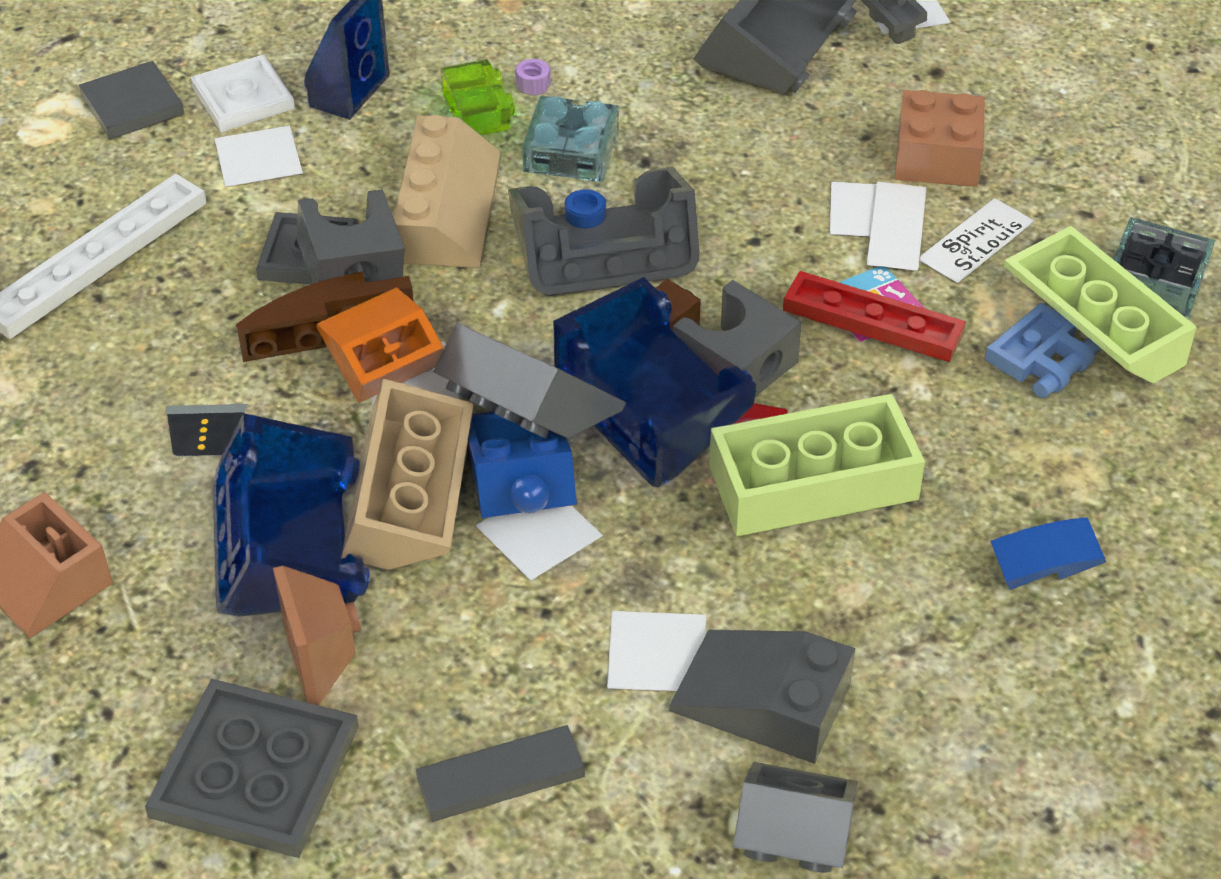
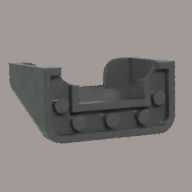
M739 0L734 8H730L723 16L693 60L706 70L783 95L788 89L796 93L810 75L804 70L825 40L836 26L844 30L857 13L852 8L857 0Z
M674 167L652 169L644 172L638 177L634 185L635 205L607 208L605 220L593 228L572 226L566 221L564 214L554 216L551 198L541 188L527 186L508 189L510 210L526 271L532 286L542 294L557 295L681 277L694 270L699 261L700 252L695 190Z

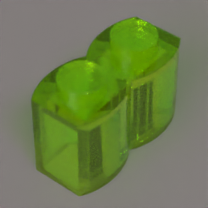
M488 59L440 67L441 91L453 117L460 118L480 135L510 129V117L515 116L513 97L511 93L504 92L501 73L498 68H492Z

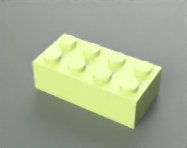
M893 394L711 428L709 468L736 537L919 500L925 460Z

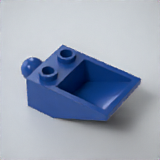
M492 411L472 414L467 453L476 500L482 518L523 512L530 514L544 509L577 505L572 451L566 437L550 430L547 437L543 438Z

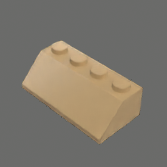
M417 115L394 214V221L405 248L404 264L481 268L500 166L501 151L458 117Z
M382 380L369 418L341 558L390 570L449 553L474 403L391 380Z

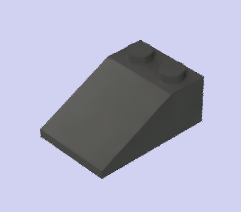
M708 629L669 705V711L815 764L850 687L855 648L807 631Z

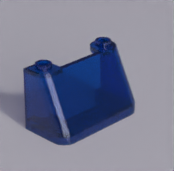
M642 277L553 321L554 367L626 402L621 412L593 426L650 485L658 488L675 479L710 446L711 428L734 424L754 405L756 383L746 370H741L734 365L721 370L718 376L670 329L672 305L668 296L663 291L657 290L645 277Z
M243 413L219 461L213 483L216 609L219 614L243 617L281 612L273 568L286 566L338 584L345 604L354 602L358 596L365 594L369 584L370 571L368 567L364 566L363 558L356 554H347L345 558H341L345 541L342 495L348 485H353L356 482L360 467L359 458L354 457L353 437Z

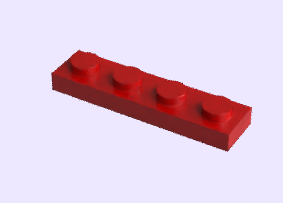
M803 271L798 272L783 299V311L947 362L951 361L964 335L966 321Z

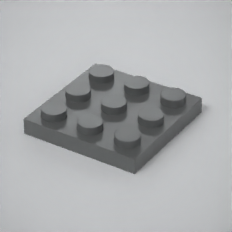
M211 679L145 805L147 816L149 819L300 858L359 728L357 715Z

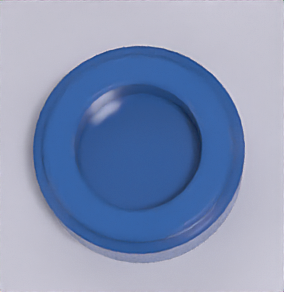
M589 189L572 192L564 201L565 219L569 224L578 228H593L600 225L606 218V200L604 196Z

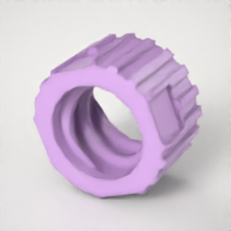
M533 58L518 63L515 69L517 89L524 94L539 95L546 92L551 84V70L548 63Z

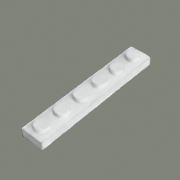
M174 174L0 292V333L12 339L207 204L204 190L178 174Z

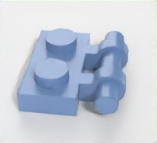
M1040 303L987 347L985 361L1019 382L1025 380L1030 374L1036 375L1040 379L1033 385V391L1038 397L1046 398L1052 392L1058 393L1069 384L1070 376L1076 371L1082 372L1093 363L1094 356L1101 348L1089 338L1083 342L1074 338L1076 327L1060 313ZM1058 353L1064 359L1057 363L1050 357Z

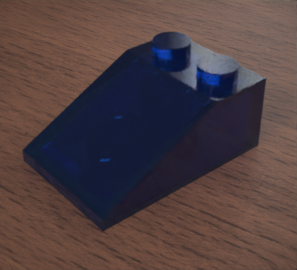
M350 0L332 18L305 74L304 85L307 89L309 107L350 120L390 76L382 0Z

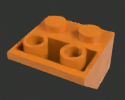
M397 287L316 325L358 403L377 395L383 379L403 383L435 368L444 348L423 309Z

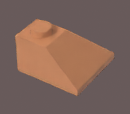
M286 566L273 568L284 629L304 697L307 703L320 705L356 654L353 633L361 631L354 602L344 603L338 584Z

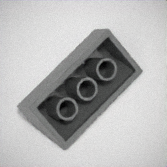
M456 323L433 371L449 380L445 389L543 438L547 437L550 430L569 438L621 412L626 402L556 367L459 323Z

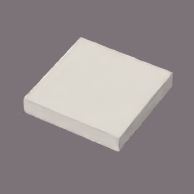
M265 55L191 77L193 90L220 132L295 109L293 96Z

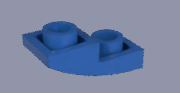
M1088 517L1047 523L990 541L1010 590L1056 572L1059 579L1062 580L1106 563Z

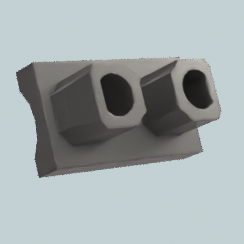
M861 0L869 8V16L875 23H883L889 29V37L896 44L914 38L916 36V25L927 21V11L916 0Z

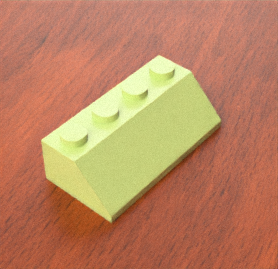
M1072 226L1005 260L1004 267L1127 371L1154 384L1186 366L1197 327Z

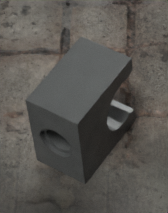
M383 189L368 191L366 220L352 226H340L324 219L318 211V203L313 198L298 200L297 241L311 284L361 271L363 272L365 283L403 277L405 248Z
M732 280L722 290L721 329L723 331L707 330L698 326L692 319L685 317L673 325L672 366L676 368L682 363L696 377L708 369L734 395L750 402L798 363L802 322Z

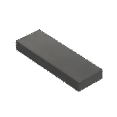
M568 725L417 768L416 775L431 822H435L585 777V766Z

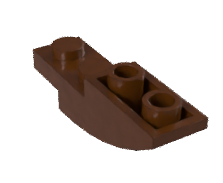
M361 271L305 286L269 302L236 324L243 362L326 348L327 346L316 327L317 323L396 287L414 301L410 277L403 276L365 283L363 272Z

